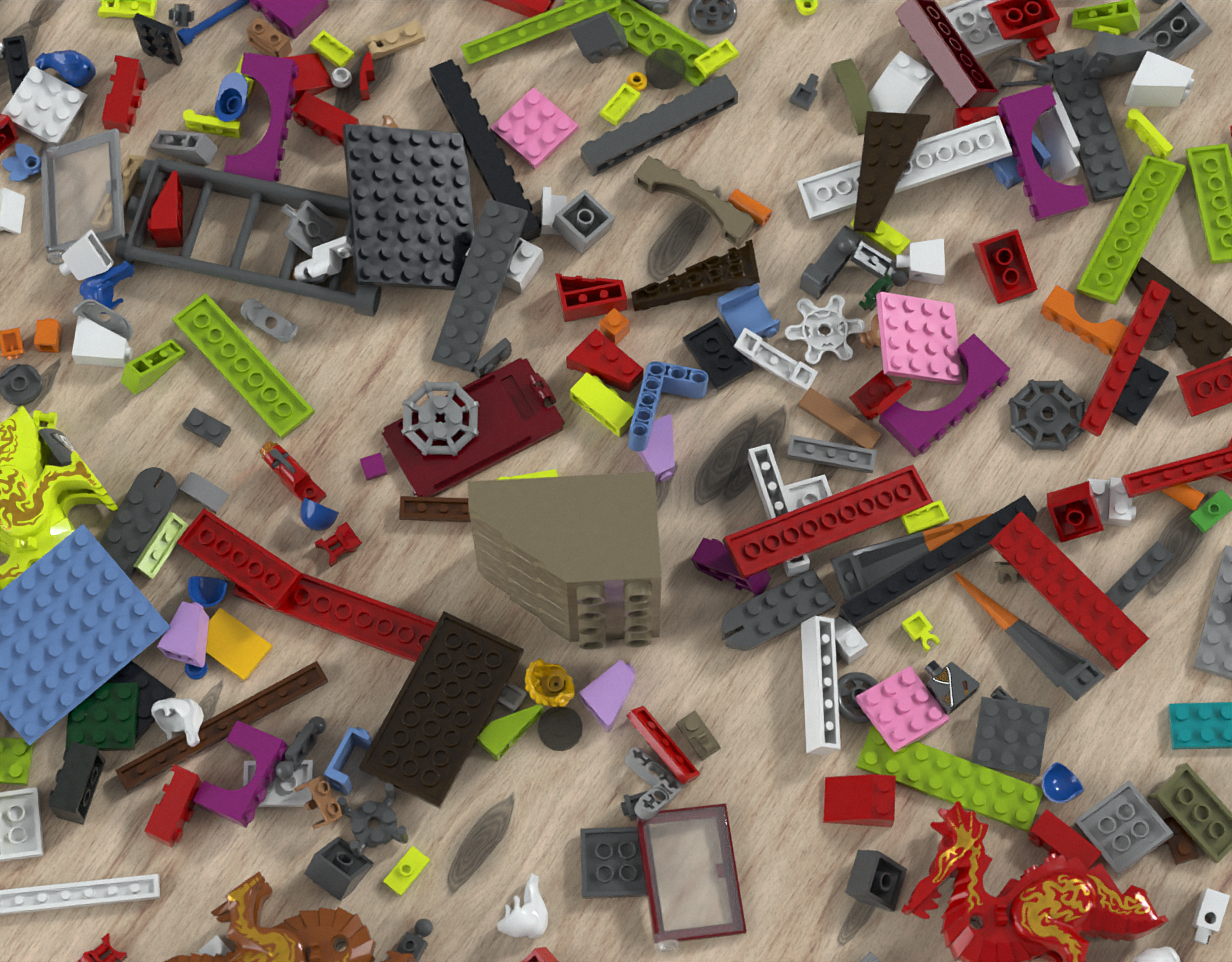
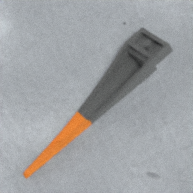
M993 513L857 548L830 559L845 601L855 598Z
M958 572L954 573V578L1056 687L1061 686L1075 701L1105 677L1088 659L1034 629L983 593Z

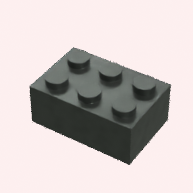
M72 741L70 748L67 747L64 752L63 761L65 762L62 769H59L55 779L57 784L55 790H52L49 794L48 804L57 818L84 825L106 760L98 748Z

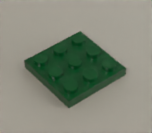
M104 683L68 713L65 749L67 747L70 748L73 741L98 748L99 751L135 750L139 696L138 683Z

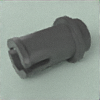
M998 686L990 695L994 699L1018 703V699H1013L1001 686Z

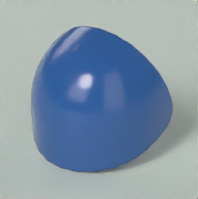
M305 497L300 508L302 522L306 527L315 531H323L330 528L339 515V512Z
M205 576L189 577L188 593L193 602L199 603L203 607H212L223 600L227 589L226 580Z
M1054 763L1043 775V792L1053 802H1069L1084 792L1083 785L1079 779L1062 763Z

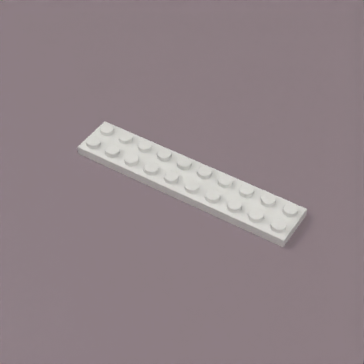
M999 115L918 141L914 154L901 180L898 182L895 193L1011 156L1012 149ZM861 160L797 181L810 221L856 206Z

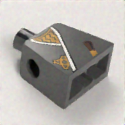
M933 660L925 667V670L932 677L927 682L926 688L947 715H950L979 689L980 683L953 662H950L942 669Z

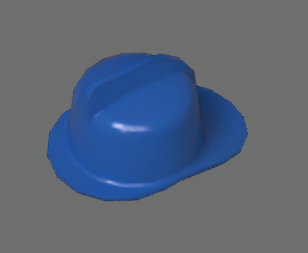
M232 72L226 75L220 84L215 103V114L224 122L237 120L244 116L248 110V83L242 74Z

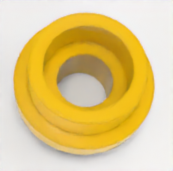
M633 72L627 77L626 83L633 89L641 92L647 86V78L641 72Z

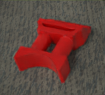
M347 522L337 527L334 535L323 541L321 538L315 542L316 548L324 549L330 555V567L338 563V557L346 552H355L362 544ZM338 542L341 544L339 547H337V548L334 549L333 551H331V550L329 549V548H331L332 546H334L335 544H337Z
M107 933L101 938L103 942L94 950L85 951L77 962H116L117 960L122 962L128 956L126 952H118L111 947L110 934ZM110 950L112 953L101 961L99 957Z

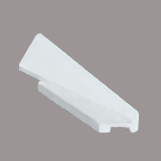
M1053 91L1056 105L1051 110L1041 114L1039 121L1046 149L1051 154L1049 163L1053 179L1060 181L1077 176L1080 164L1076 156L1079 152L1080 143L1058 93Z

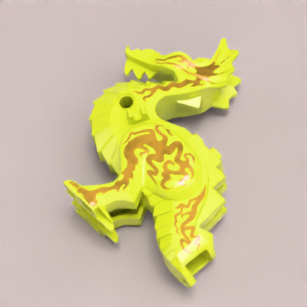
M22 405L17 408L18 411L0 423V553L9 557L7 562L0 566V591L75 531L72 522L68 518L71 508L80 504H99L106 506L111 511H118L119 509L102 484L75 451L71 454L72 464L68 466L57 467L47 465L45 468L42 467L45 462V440L38 432L40 430Z

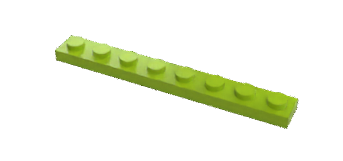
M575 0L463 44L461 49L467 64L471 65L622 4L620 0Z

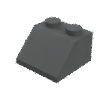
M606 11L569 27L582 55L592 64L602 62L605 58L618 55L629 48L624 27Z
M338 836L314 854L305 875L329 892L331 896L342 901L354 891L372 868L374 862L363 854L359 858L353 857L349 844Z
M858 850L845 893L859 902L894 912L907 868L880 851Z

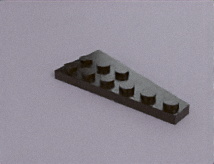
M867 111L854 231L876 232L886 207L895 193L898 182L901 180L914 154L915 147L931 119L930 115Z
M752 239L746 241V246L728 249V253L721 257L712 256L685 268V273L678 276L675 273L667 276L668 280L660 284L653 282L631 292L634 311L647 310L660 305H668L673 302L686 301L695 297L708 296L713 293L730 291L734 288L760 283Z
M1141 257L1130 279L1141 295L1144 294L1148 283L1152 280L1170 290L1169 296L1159 314L1160 322L1177 346L1182 348L1190 364L1198 369L1222 360L1232 349V324Z

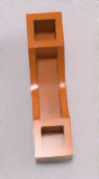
M1056 285L1043 303L1040 313L1047 320L1061 325L1065 331L1079 336L1083 342L1091 343L1103 354L1113 357L1127 327L1113 318L1102 323H1092L1084 320L1075 310V295Z

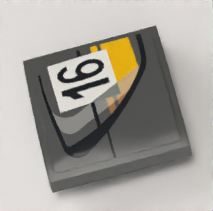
M40 429L38 432L63 467L72 464L71 454L73 451L76 453L77 451L68 438L56 429Z

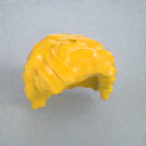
M538 658L529 664V667L526 669L525 682L527 685L525 690L530 693L531 699L535 700L537 704H543L546 707H558L559 705L564 707L569 703L570 699L574 698L575 684L573 679L567 675L566 669L562 668L560 664L546 663L542 658Z

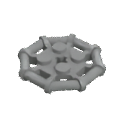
M426 380L407 400L402 402L403 429L401 432L425 456L427 454L456 456L471 439L479 434V431H477L479 403L474 401L458 385L459 382H428ZM433 391H449L448 397L442 395L434 396ZM427 393L429 399L421 407L416 405L415 403ZM455 394L466 404L465 406L460 407L453 400ZM412 411L419 413L418 424L412 425ZM469 412V426L462 425V414ZM444 414L446 422L436 423V415ZM421 430L428 437L426 443L415 432ZM459 431L465 433L457 442H453L452 438ZM443 440L447 441L448 446H432L433 441Z

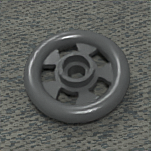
M705 0L691 1L688 10L689 19L692 25L703 33H723L730 29L736 21L737 7L733 0H721L726 4L724 7L717 3L719 0H710L711 3L705 6L702 4ZM714 9L716 12L712 13L710 10ZM703 11L704 17L698 18L696 12ZM723 13H726V14L729 15V17H728V19H727L726 21L723 20V19H721L722 16H723ZM707 21H716V26H708Z
M862 672L847 673L837 680L839 714L854 723L870 722L864 711L863 714L854 713V708L861 709L855 696L866 691L861 685L866 683L873 687L879 684L872 676ZM852 682L855 687L848 691L845 685ZM847 696L849 705H844L841 697Z

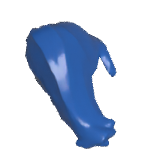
M74 50L54 51L48 54L43 52L35 60L37 68L42 71L50 68L58 71L60 76L68 81L65 83L74 88L87 85L96 75L95 66L89 58Z
M123 261L122 264L113 266L106 272L86 278L79 288V293L84 297V300L93 299L112 310L124 301L120 298L112 302L114 286L120 280L132 277L135 273V266L128 261Z

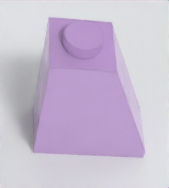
M671 414L654 421L647 448L644 451L638 452L648 472H655V483L669 480L675 472Z
M182 601L169 624L171 628L164 633L157 647L167 658L203 668L205 664L209 616L203 610L204 607L199 603Z
M621 659L579 692L581 702L607 732L612 730L635 684L634 674L636 672L629 663L625 664Z

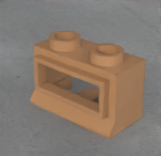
M259 17L247 28L248 44L263 55L282 58L288 57L292 52L290 39Z
M323 775L310 779L294 788V791L298 792L309 787L313 799L305 803V809L310 811L318 807L324 818L312 825L313 830L328 825L342 817L340 805L337 803L330 785Z

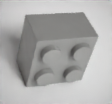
M584 190L555 215L552 226L574 248L583 254L611 230L615 217Z

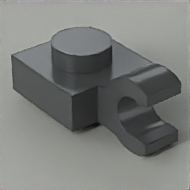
M811 73L805 85L799 82L790 98V103L809 111L818 95V91L815 88L818 84L819 76Z

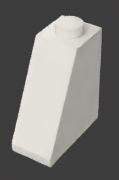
M78 316L72 350L75 364L125 367L128 360L132 358V347H129L127 340L87 318Z

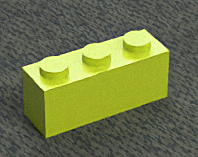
M586 372L570 389V399L619 438L630 427L635 406L629 401L625 402L619 398V394L614 389L605 387L601 379L596 375L591 376Z

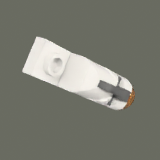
M346 235L314 247L312 259L294 266L290 274V280L313 284L324 282L327 277L339 273L342 268V259L353 255L352 239Z

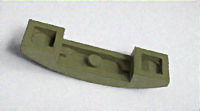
M851 58L832 63V70L837 83H840L851 110V119L857 134L862 135L865 133L867 111H873L864 82Z

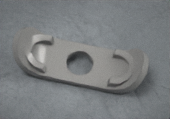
M249 298L241 306V315L246 320L279 341L288 343L295 337L298 330L297 325L286 320L257 300ZM270 317L277 319V325L272 329L267 328L265 325L266 320Z
M93 299L82 300L72 311L75 316L86 317L125 338L127 342L132 337V325L125 317ZM105 312L110 315V319L103 321L98 317V314Z

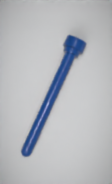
M237 0L191 29L183 28L176 32L177 37L184 46H187L193 42L192 40L195 38V35L250 2L249 0Z

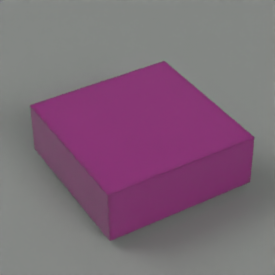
M381 452L360 459L367 481L388 474Z

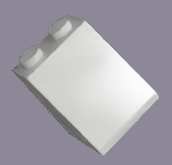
M1147 51L1131 83L1125 105L1179 107L1181 101H1186L1189 96L1190 89L1195 80L1191 78L1194 70Z

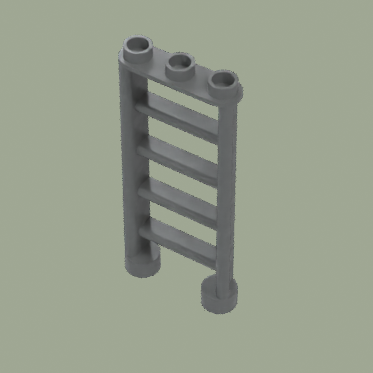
M157 157L155 160L145 159L140 170V183L146 186L142 197L132 196L130 199L127 218L129 221L134 222L130 234L125 233V237L117 239L115 245L116 258L125 259V261L131 264L135 260L348 305L354 308L356 314L375 317L381 299L382 286L359 285L356 294L338 290L348 258L342 259L341 271L331 276L328 288L289 279L299 248L291 240L289 241L279 277L240 269L260 202L279 206L288 204L293 209H299L302 202L308 200L326 216L348 220L344 236L347 235L352 239L349 200L347 197ZM173 171L178 172L182 185L201 189L180 256L141 248L148 229V218H151V209L158 198L163 181L167 182ZM212 191L250 199L229 266L190 258Z

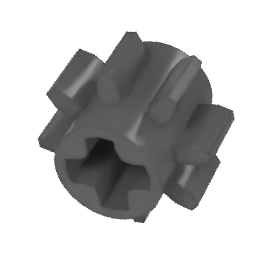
M177 3L174 4V8L169 9L168 19L173 20L174 26L188 27L189 22L194 21L195 11L190 10V5Z

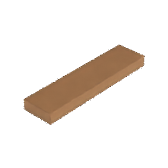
M811 387L798 403L799 408L858 447L873 449L882 437L881 433Z

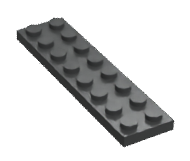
M1086 47L1046 55L1045 60L1047 65H1053L1051 78L1080 143L1078 157L1095 203L1125 196L1132 182V177L1097 78L1082 74V56Z
M490 199L486 200L432 356L433 361L471 373L474 372L473 364L477 362L528 215L527 210Z

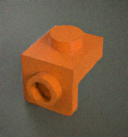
M20 327L0 331L1 357L7 356L8 360L21 358L20 353L25 352Z

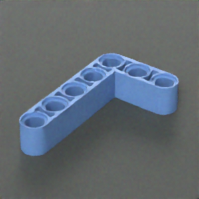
M658 361L650 362L646 367L630 425L629 448L636 452L644 451L647 448L662 392L697 399L703 398L707 393L708 374L699 369Z

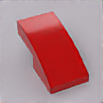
M371 52L366 53L360 70L362 101L370 100L368 81L375 80Z

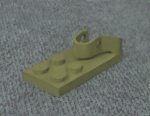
M1187 763L1177 765L1173 775L1156 792L1150 793L1147 798L1158 800L1214 863H1219L1232 849V812Z

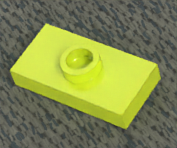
M322 30L310 42V47L338 68H344L355 56L353 51L325 30Z
M726 38L694 59V65L707 78L738 58L739 52Z
M624 83L600 111V116L617 127L641 98V93Z
M941 500L900 517L908 535L925 531L950 520Z
M412 846L383 880V883L402 897L431 861Z

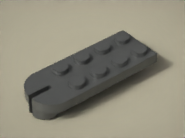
M147 468L137 475L100 541L102 547L130 580L136 571V568L133 567L135 562L163 522L178 495V484L175 478L161 468ZM161 480L158 487L155 488L156 483Z
M811 569L730 609L725 614L721 624L722 641L727 639L725 645L731 649L749 651L800 626L802 622L814 616H820L834 609L836 604L814 569ZM733 631H737V633H735V634H733V635H731V636H729V637L727 638V636H728L729 633H731V632H733Z

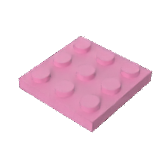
M533 87L490 127V132L493 131L497 138L536 169L579 129V126Z
M911 666L856 697L858 705L894 753L940 728L950 720L949 716Z

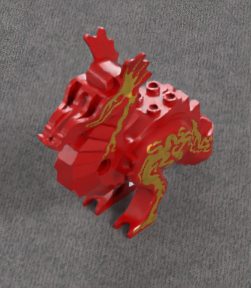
M956 801L949 810L940 808L938 814L944 821L932 822L930 824L931 828L943 836L937 847L938 854L929 867V876L922 879L916 885L908 905L904 904L901 912L905 915L912 913L922 919H930V915L926 911L939 908V905L933 901V899L942 897L938 889L949 878H955L951 887L954 891L947 901L949 906L941 917L944 920L940 933L943 934L945 946L950 948L955 961L960 960L962 962H1031V960L1038 958L1047 959L1050 962H1086L1085 958L1090 942L1084 939L1086 935L1094 939L1099 936L1105 940L1109 938L1117 942L1120 940L1133 941L1151 934L1169 921L1166 915L1158 917L1147 897L1148 893L1145 889L1131 885L1122 894L1101 863L1087 870L1078 856L1067 861L1063 854L1057 857L1056 853L1045 858L1043 860L1044 863L1039 867L1035 864L1026 869L1024 874L1020 876V881L1010 878L997 897L989 895L983 886V876L993 859L985 854V847L982 842L989 825L979 822L975 811H964L960 801Z

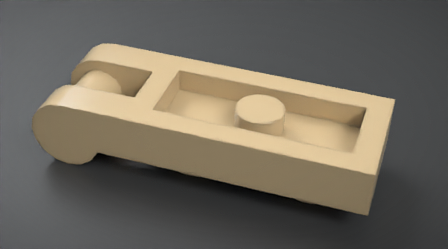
M416 20L379 35L368 36L364 39V43L370 49L369 52H371L372 59H378L425 41V36Z

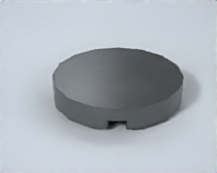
M14 364L6 368L0 376V393L3 399L10 404L17 406L27 405L33 402L41 393L42 379L38 371L31 365Z

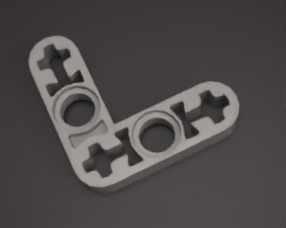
M638 747L630 748L624 760L626 765L653 787L640 797L634 810L642 819H651L678 796L682 785L679 780L644 750ZM649 770L655 772L658 776L652 775ZM654 795H658L663 801L656 799Z

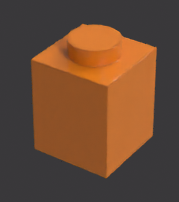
M613 308L599 322V331L617 345L630 332V321Z
M52 318L37 320L34 339L37 351L60 353L62 327L59 321Z

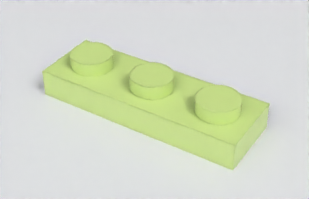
M168 512L133 567L148 579H154L177 544L176 542L187 529L188 524L173 512Z

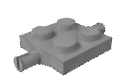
M308 200L302 202L297 211L288 204H285L281 210L291 218L290 224L283 234L311 257L314 247L333 241L334 234L339 226Z

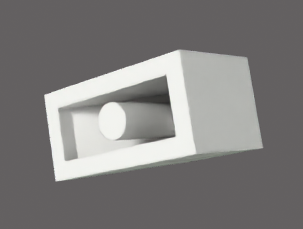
M839 617L834 620L836 650L847 665H849L866 653L868 644L853 625Z

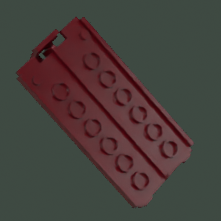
M519 358L462 387L474 401L479 403L477 427L479 434L471 439L456 456L423 455L422 451L406 435L402 434L403 418L384 427L382 440L385 446L389 447L410 483L409 487L414 496L435 497L563 430L562 425L565 424V421L556 406L553 405L546 408L544 402L545 398L548 397L549 401L555 404L556 398L544 378L539 373H535L527 358L523 360ZM456 394L454 395L453 400L460 407L466 405ZM417 412L412 413V425L418 424L419 413ZM468 412L462 414V425L469 426ZM437 414L435 422L445 423V415ZM421 430L415 432L426 443L428 437ZM459 431L452 438L453 442H457L465 433ZM443 440L433 441L432 446H448L447 441Z

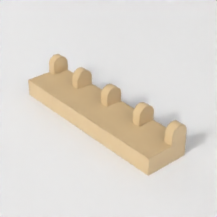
M127 155L121 167L123 209L127 201H130L133 196L131 193L136 183L141 184L140 170L143 161L146 159L144 156ZM107 194L92 224L96 229L106 231L114 229L112 195Z

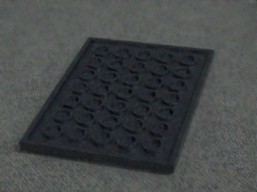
M344 124L342 128L355 285L456 290L467 258L466 253L471 246L475 234L467 147L463 134Z

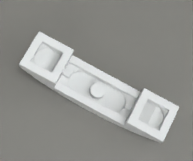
M746 328L742 330L733 347L770 373L808 391L818 374L817 371L801 361L793 360L762 341L763 338Z

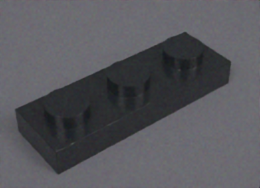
M24 35L3 38L13 95L30 70Z

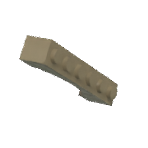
M648 155L634 174V184L650 194L654 191L668 192L687 198L701 206L716 220L722 229L721 237L738 248L753 230L754 219L748 213L737 210L730 202L719 199L712 191H706L697 182L686 179L679 171L668 168L657 158L654 159Z

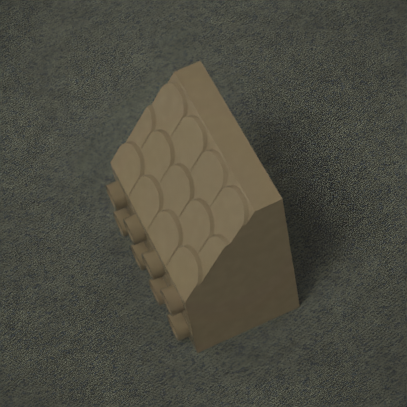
M655 472L468 481V506L478 571L491 584L509 594L510 600L537 616L549 629L569 642H579V647L586 650L604 648L606 640L624 639V644L628 647H644L651 644V638L660 637L661 564Z

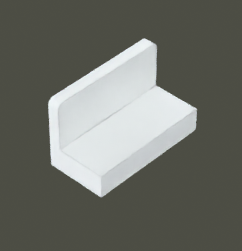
M543 187L541 234L561 235L552 224L555 215L567 205V197L551 195V187Z
M6 188L0 189V231L6 230L18 235L21 233L25 196Z

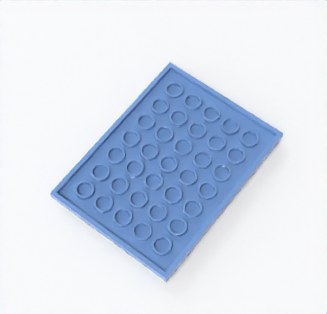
M84 524L0 591V712L28 745H31L171 628Z

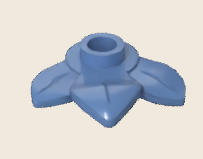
M16 144V155L2 160L4 168L11 172L9 177L11 181H23L29 175H35L41 171V158L35 155L33 148L26 144Z

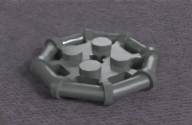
M1061 379L1059 381L1028 380V384L1013 398L1009 399L1008 404L1010 405L1011 414L1010 430L1031 446L1033 451H1065L1082 432H1086L1085 429L1079 426L1085 414L1084 404L1086 402L1084 398H1080L1066 386ZM1040 389H1054V392L1044 394V392H1040ZM1031 392L1034 394V397L1029 402L1024 401ZM1061 392L1062 394H1064L1070 400V402L1064 400L1059 395V393ZM1019 408L1025 410V419L1021 421L1019 418ZM1070 409H1076V420L1071 419ZM1043 411H1051L1052 418H1045ZM1029 426L1035 433H1037L1036 438L1031 436L1023 428ZM1067 426L1073 428V430L1064 438L1061 432ZM1042 436L1046 438L1055 436L1057 441H1041Z

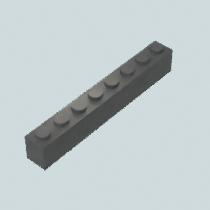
M726 74L721 77H714L709 83L703 86H696L691 92L679 95L673 101L661 104L649 113L641 114L630 123H623L612 132H605L594 141L586 142L581 147V158L592 176H595L737 104L738 92Z

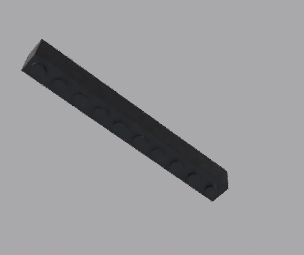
M450 59L429 68L430 78L458 133L463 134L467 150L492 199L528 211L520 238L528 242L540 237L539 228L542 227L538 216H533L531 212L533 208L529 199L523 197L522 185L520 182L515 181V173L512 166H507L505 162L506 155L503 149L498 148L496 145L498 142L496 135L493 131H489L487 127L489 123L486 116L480 114V105L476 98H472L469 83L463 81V73L460 66H455L453 60Z
M1025 495L846 602L840 606L839 616L856 629L860 628L990 549L992 546L989 542L1020 511L1032 522L1035 521L1038 512Z

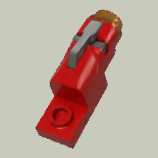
M269 441L261 448L259 453L262 455V459L280 477L281 483L301 502H303L305 497L319 504L327 497L326 493L311 479L310 475L278 443Z

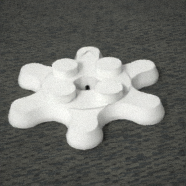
M833 295L829 299L828 305L823 308L814 306L812 301L807 298L800 299L797 303V309L802 313L804 320L801 324L788 326L785 330V336L788 340H802L808 344L805 360L811 365L817 364L825 352L835 353L842 361L850 360L853 356V350L848 346L846 338L852 334H859L865 329L863 320L859 318L846 319L842 315L845 300L840 295ZM821 327H828L831 332L825 336L818 330Z

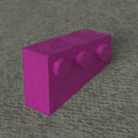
M703 537L691 559L697 570L721 582L723 579L736 584L734 588L739 591L742 588L753 592V598L764 593L771 580L767 570L742 579L725 545L714 538L710 540Z

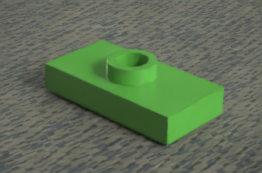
M1221 489L1192 513L1189 519L1205 534L1232 511V499Z

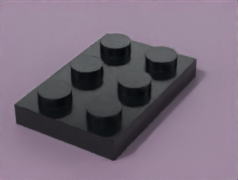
M136 13L133 22L143 52L148 56L161 58L167 64L173 63L179 66L183 58L174 28Z
M719 317L682 338L683 343L701 369L708 374V379L717 391L754 370L750 360L733 347L736 340Z
M1139 355L1112 412L1137 426L1168 377L1169 372Z

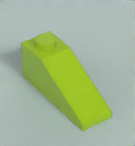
M1123 0L1073 9V28L1098 31L1099 26L1120 29V34L1139 30L1140 13L1134 0Z
M171 338L126 363L120 382L136 395L152 386L186 355V351Z
M538 704L494 720L488 726L485 724L477 738V744L498 761L544 714L543 706Z

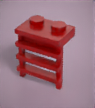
M881 370L849 398L867 421L881 415L912 388L910 385L912 382L909 379L896 386L888 375L884 374V370Z

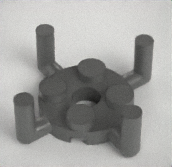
M387 783L384 787L387 796L383 802L366 801L357 810L348 807L345 797H340L337 800L342 814L351 818V829L356 840L351 841L349 846L355 858H359L366 847L374 848L378 845H385L392 839L402 844H406L409 840L406 828L404 826L397 828V818L391 808L392 803L396 799V793L391 783ZM373 820H378L381 823L377 829H370L368 824Z

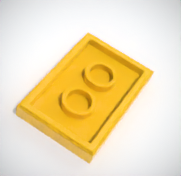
M219 608L209 620L206 654L245 682L272 650L273 646L225 610Z

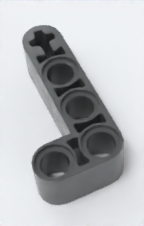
M844 225L815 264L810 263L801 276L800 289L819 300L852 257V253L845 254L839 250V240L842 237H851L856 246L863 240V236Z

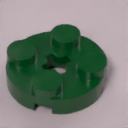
M887 272L884 273V280L880 277L864 295L867 298L866 301L859 302V306L864 310L870 309L873 311L877 307L876 295L879 292L889 293L893 288V277Z

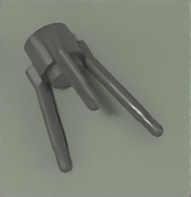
M1010 56V59L1035 67L1033 77H1037V80L1002 83L1001 86L1044 85V81L1050 82L1053 65Z

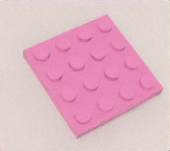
M879 292L876 295L884 374L952 385L961 384L963 381L960 355L958 353L959 345L954 304Z

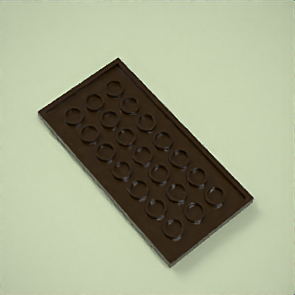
M443 611L361 761L359 770L381 781L391 783L394 787L441 809L479 734L482 732L520 661L524 649Z

